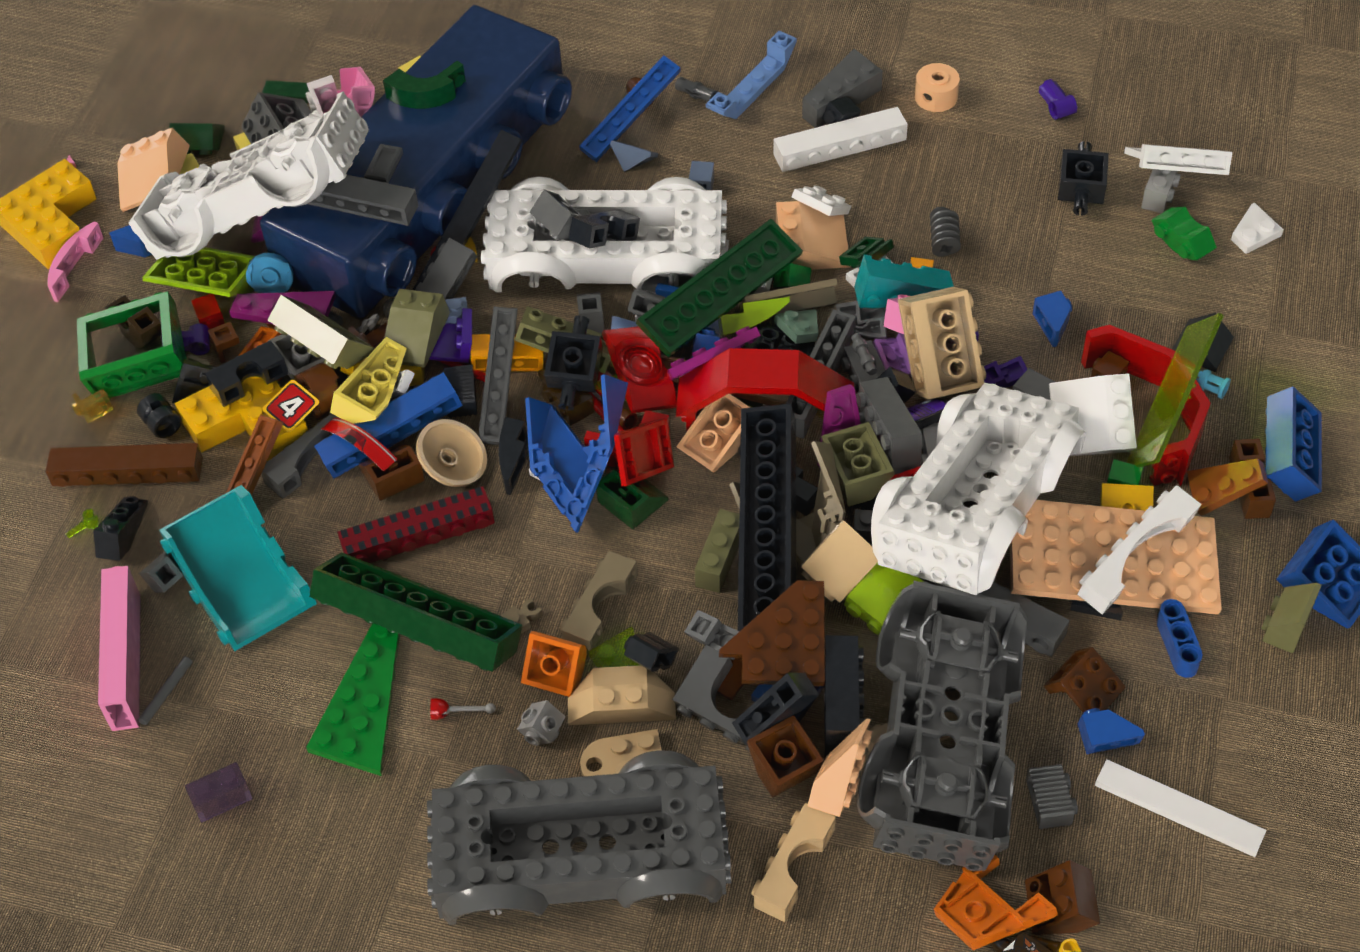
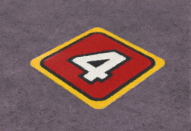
M290 380L262 410L269 417L283 422L282 427L287 432H290L319 404V400L295 380Z

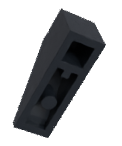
M787 673L733 721L732 724L745 745H748L747 740L801 712L819 696V693L806 673Z

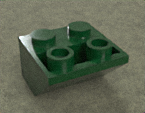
M613 469L602 478L596 489L598 502L632 530L669 500L668 496L646 479L628 486H621L619 469Z

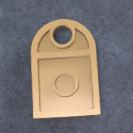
M654 729L602 738L592 742L581 756L582 776L618 774L622 767L632 758L646 752L661 750L658 730ZM593 762L602 765L601 769L595 772L588 770L587 767Z

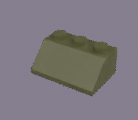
M869 422L821 436L822 442L829 443L832 446L840 488L847 507L872 500L881 490L882 486L894 476V470Z

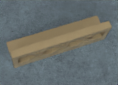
M834 278L747 295L741 301V304L790 297V302L777 313L836 304L837 299L834 287L838 285L837 279Z

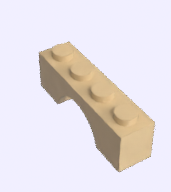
M807 803L804 804L801 811H795L790 822L792 827L789 833H783L777 846L779 849L775 857L771 856L765 866L764 871L766 874L763 880L758 879L753 887L751 895L754 896V908L783 922L786 921L798 899V886L789 875V866L802 854L824 851L835 830L836 816L808 807Z

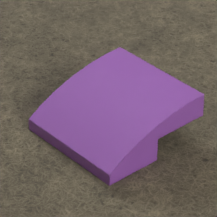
M898 333L896 338L873 340V345L885 370L891 366L912 377L904 334Z

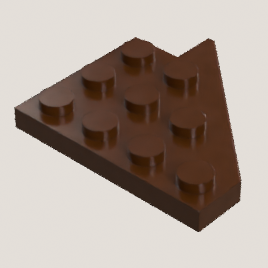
M797 580L719 649V657L742 658V684L775 685L787 673H806L813 686H824V581Z

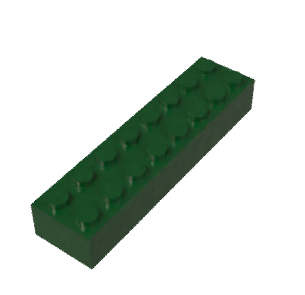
M342 552L313 570L309 597L318 600L323 605L338 608L345 614L360 617L367 623L382 626L389 632L409 637L411 641L426 644L435 651L448 653L460 661L470 662L482 670L491 672L517 653L522 624Z

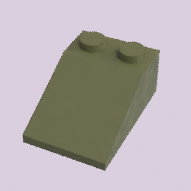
M399 289L390 308L385 337L407 348L402 365L425 368L450 314L443 294Z

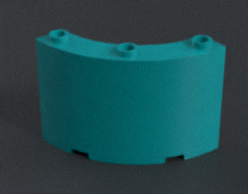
M242 485L159 530L163 537L160 540V544L167 554L171 553L192 589L189 591V594L196 605L201 603L219 630L216 633L224 646L229 644L234 651L317 604L315 599L309 597L310 587L308 583L301 577L294 566H288L285 561V554L274 536L270 537L265 527L261 526L265 521L251 494Z

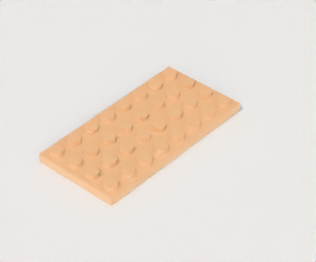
M1036 500L1025 515L1028 520L1025 534L1021 535L1017 532L1010 543L1011 594L1085 601L1077 595L1082 587L1079 583L1089 570L1093 573L1097 569L1095 565L1104 554L1109 556L1113 552L1111 548L1119 538L1125 540L1128 537L1126 532L1135 522L1140 524L1143 521L1141 517L1145 511ZM1194 516L1179 533L1176 530L1166 531L1140 544L1125 561L1121 583L1125 587L1113 604L1160 609L1161 604L1165 600L1175 599L1181 602L1188 612L1219 614L1222 607L1215 518Z

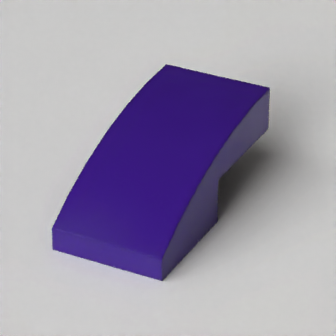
M1018 356L1001 365H998L997 361L985 365L986 379L984 383L995 384L1003 388L1013 386L1027 371L1022 357Z

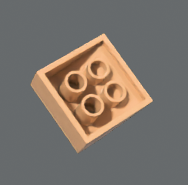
M173 128L159 131L148 138L144 137L140 141L131 145L127 144L121 149V155L117 164L120 209L123 212L140 206L160 176L171 172L180 174L190 145Z
M800 201L776 202V224L803 250L801 256L792 262L793 264L810 267L811 270L850 268V266L841 265L839 256L848 250L844 215L828 216Z

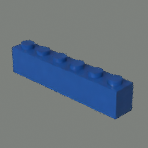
M443 372L438 376L432 377L422 385L411 389L401 397L390 401L387 408L376 420L355 423L354 425L369 433L386 448H389L424 428L429 423L442 418L463 405ZM336 434L314 445L333 479L370 459L354 445Z

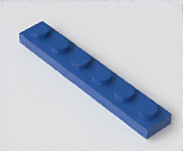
M663 55L579 146L580 150L597 162L611 147V140L617 141L681 72V67Z

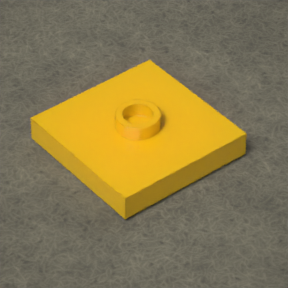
M1102 483L1100 506L1146 511L1150 506L1153 507L1154 486Z

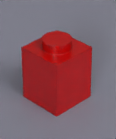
M208 294L191 300L199 324H204L209 329L225 324L214 294Z

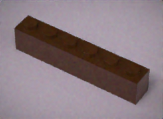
M198 443L50 448L45 472L51 485L59 487L104 484H162L166 482L188 483L200 481L203 457Z

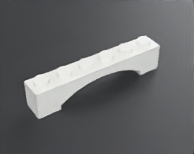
M1176 485L1170 492L1165 490L1156 501L1158 505L1155 508L1150 506L1141 517L1143 521L1140 524L1135 522L1126 532L1128 537L1125 540L1119 538L1111 548L1113 552L1109 556L1104 554L1095 565L1097 569L1093 573L1089 570L1079 583L1082 587L1077 595L1102 615L1118 599L1125 587L1121 583V578L1127 557L1140 544L1157 534L1176 530L1179 533L1192 520L1202 505Z

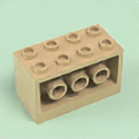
M950 287L898 299L912 381L917 391L916 395L929 400L981 388L986 379V371L980 362L982 348L976 339L975 332H977L978 326L976 319L972 317L973 298L968 293V290Z

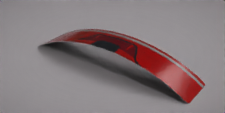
M333 418L320 429L336 434L354 445L382 471H385L397 461V458L383 444L351 422L340 418Z

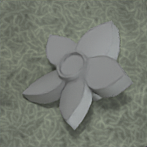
M375 314L369 319H364L362 326L356 330L363 333L367 329L370 332L374 331L373 328L379 320V315Z

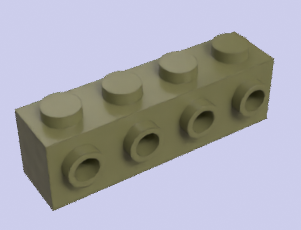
M527 306L515 341L548 353L552 331L572 333L574 323ZM587 329L586 335L601 336L603 351L599 372L605 373L611 359L606 342L601 333Z

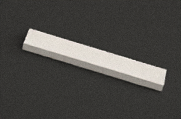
M1107 759L1095 783V786L1253 857L1256 856L1267 831Z

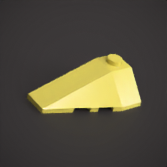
M385 337L334 392L330 413L353 424L376 420L389 405L407 348Z

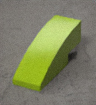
M790 297L740 304V313L723 315L718 319L720 336L734 334L746 326L753 327L767 320L790 302Z

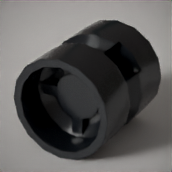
M159 393L146 396L137 406L138 416L158 438L172 436L182 424L180 415L171 407L166 398Z

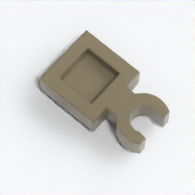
M531 598L523 603L520 610L513 606L500 616L522 624L521 634L531 628L530 620L534 621L542 616V609L539 607L534 611H530L529 609L534 607V601Z

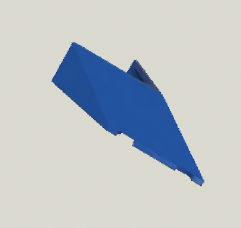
M605 374L601 375L604 424L598 426L599 431H601L598 440H590L589 446L584 447L554 405L530 397L525 398L530 470L543 483L544 490L562 515H566L571 522L570 526L577 533L580 530L615 444L614 434L618 431L628 382Z

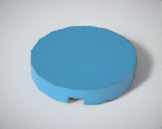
M262 253L255 256L249 262L246 279L249 286L251 285L256 293H284L291 288L294 273L291 264L283 256L275 253Z

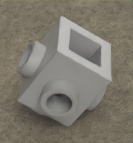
M547 700L531 703L530 707L522 714V721L517 730L532 745L552 743L558 737L559 728L566 716Z

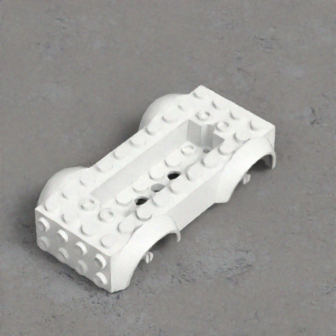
M344 91L336 95L337 98L330 111L325 112L323 116L311 113L303 119L290 123L286 128L230 153L232 160L220 161L211 167H208L206 164H200L198 168L180 175L177 172H171L160 176L129 221V225L156 260L164 256L169 258L171 256L185 257L193 255L204 248L214 234L218 232L221 234L225 233L236 224L243 225L256 215L261 217L274 207L279 209L283 206L298 207L306 205L319 197L328 183L333 181L337 183L347 176L346 172L353 164L354 157L359 153L360 146L365 142V137L369 131L368 125L356 111L353 101L346 96Z
M683 177L665 178L656 182L648 190H569L562 183L551 178H527L517 183L510 190H496L489 201L487 211L490 215L485 217V228L488 232L483 234V245L486 248L481 251V263L486 265L484 266V280H488L489 289L495 292H502L503 281L509 276L518 273L521 276H530L529 286L534 288V283L535 288L539 286V278L541 276H552L560 280L565 289H571L576 283L632 284L636 289H641L644 281L655 275L668 277L669 285L673 286L674 281V286L678 287L680 277H694L726 253V250H722V248H726L727 236L722 231L727 230V216H722V214H727V200H722V190H706L697 182ZM545 189L559 194L573 208L587 209L591 214L621 209L639 217L640 223L637 240L616 241L606 238L605 246L587 248L573 241L563 239L557 241L549 235L550 231L539 226L535 222L536 218L529 212Z
M984 383L977 393L959 395L948 401L939 420L937 446L913 477H899L890 480L882 486L877 495L872 513L871 536L873 553L878 560V565L974 595L989 589L994 582L998 568L1017 532L1021 535H1024L1026 532L1028 520L1025 515L1040 493L1050 492L1055 489L1071 452L1079 455L1082 451L1086 432L1078 424L1079 408L1067 403H1059L1041 396H1033L1018 390H1011ZM987 472H993L998 476H993L989 479L983 475ZM966 501H974L978 505H973L969 508L965 507L963 503Z

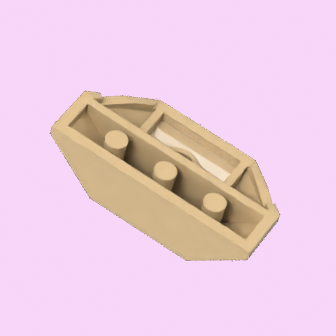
M643 666L593 668L573 691L571 696L568 697V726L676 720V704L672 700L675 692L654 672Z

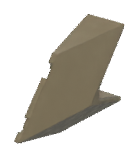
M819 441L811 443L821 467L814 512L801 519L796 516V581H808L801 574L804 569L800 565L835 527L845 519V506L832 446L829 443ZM732 482L729 485L740 511V483ZM824 596V602L830 604L831 601Z

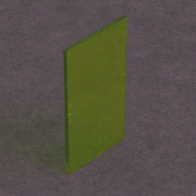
M1218 313L1186 327L1136 440L1137 448L1132 450L1127 463L1143 467L1160 462L1187 399L1191 398L1189 394L1192 388L1196 387V384H1194L1224 317L1223 314Z

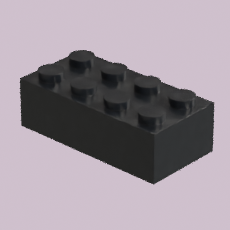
M825 636V758L865 720V717H863L864 670L862 664L864 660V647L858 646V636Z

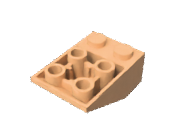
M866 718L826 756L813 782L808 807L840 817L844 807H850L853 795L856 794L859 786V773L862 771L866 760L864 753L866 747L868 748L873 733V731L868 730L871 719Z

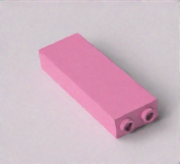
M115 566L101 569L98 705L112 731L139 728L140 592L129 567Z

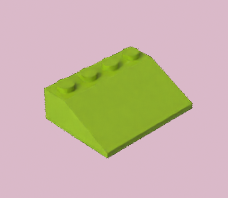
M204 247L197 253L185 257L171 256L166 258L164 256L158 259L142 278L145 282L233 297L237 296V294L253 292L254 289L247 283L246 271L249 262L255 256Z

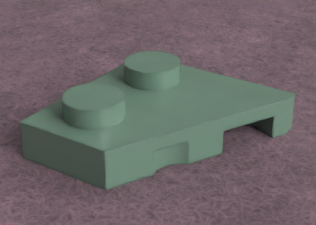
M815 309L803 311L788 310L785 313L775 314L774 323L795 344L817 341L818 323L817 311Z

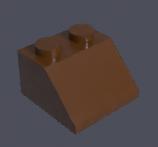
M794 715L747 740L757 774L772 798L818 773L824 762Z

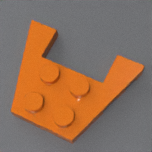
M994 855L985 871H970L963 867V873L956 883L952 882L934 908L936 917L972 950L981 948L1058 915L1057 908L1039 892L1017 910H1014L981 879L1000 865L999 858Z

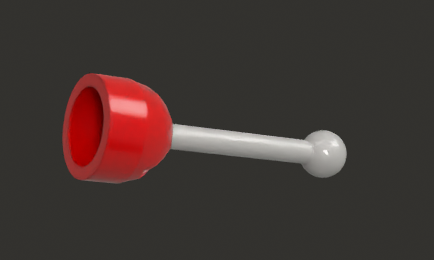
M431 698L430 702L431 720L443 719L449 712L486 711L492 714L496 710L493 703H488L486 706H449L447 701L440 698Z

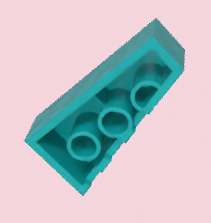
M865 254L863 255L854 285L859 308H886L887 299L898 298V295L914 296L954 287L950 271L927 266L915 268L911 263L906 262L899 265L891 263L890 259L881 258L878 261L873 260L872 256Z

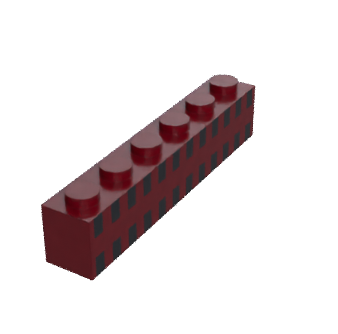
M482 486L337 531L343 553L371 563L388 559L403 552H410L425 545L436 544L444 539L461 536L476 529L486 528L489 525L495 524L491 504Z

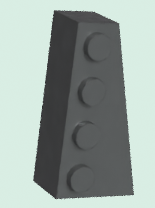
M853 49L803 97L802 118L814 128L823 126L826 122L822 117L829 101L849 97L858 105L882 90L883 70L856 49Z

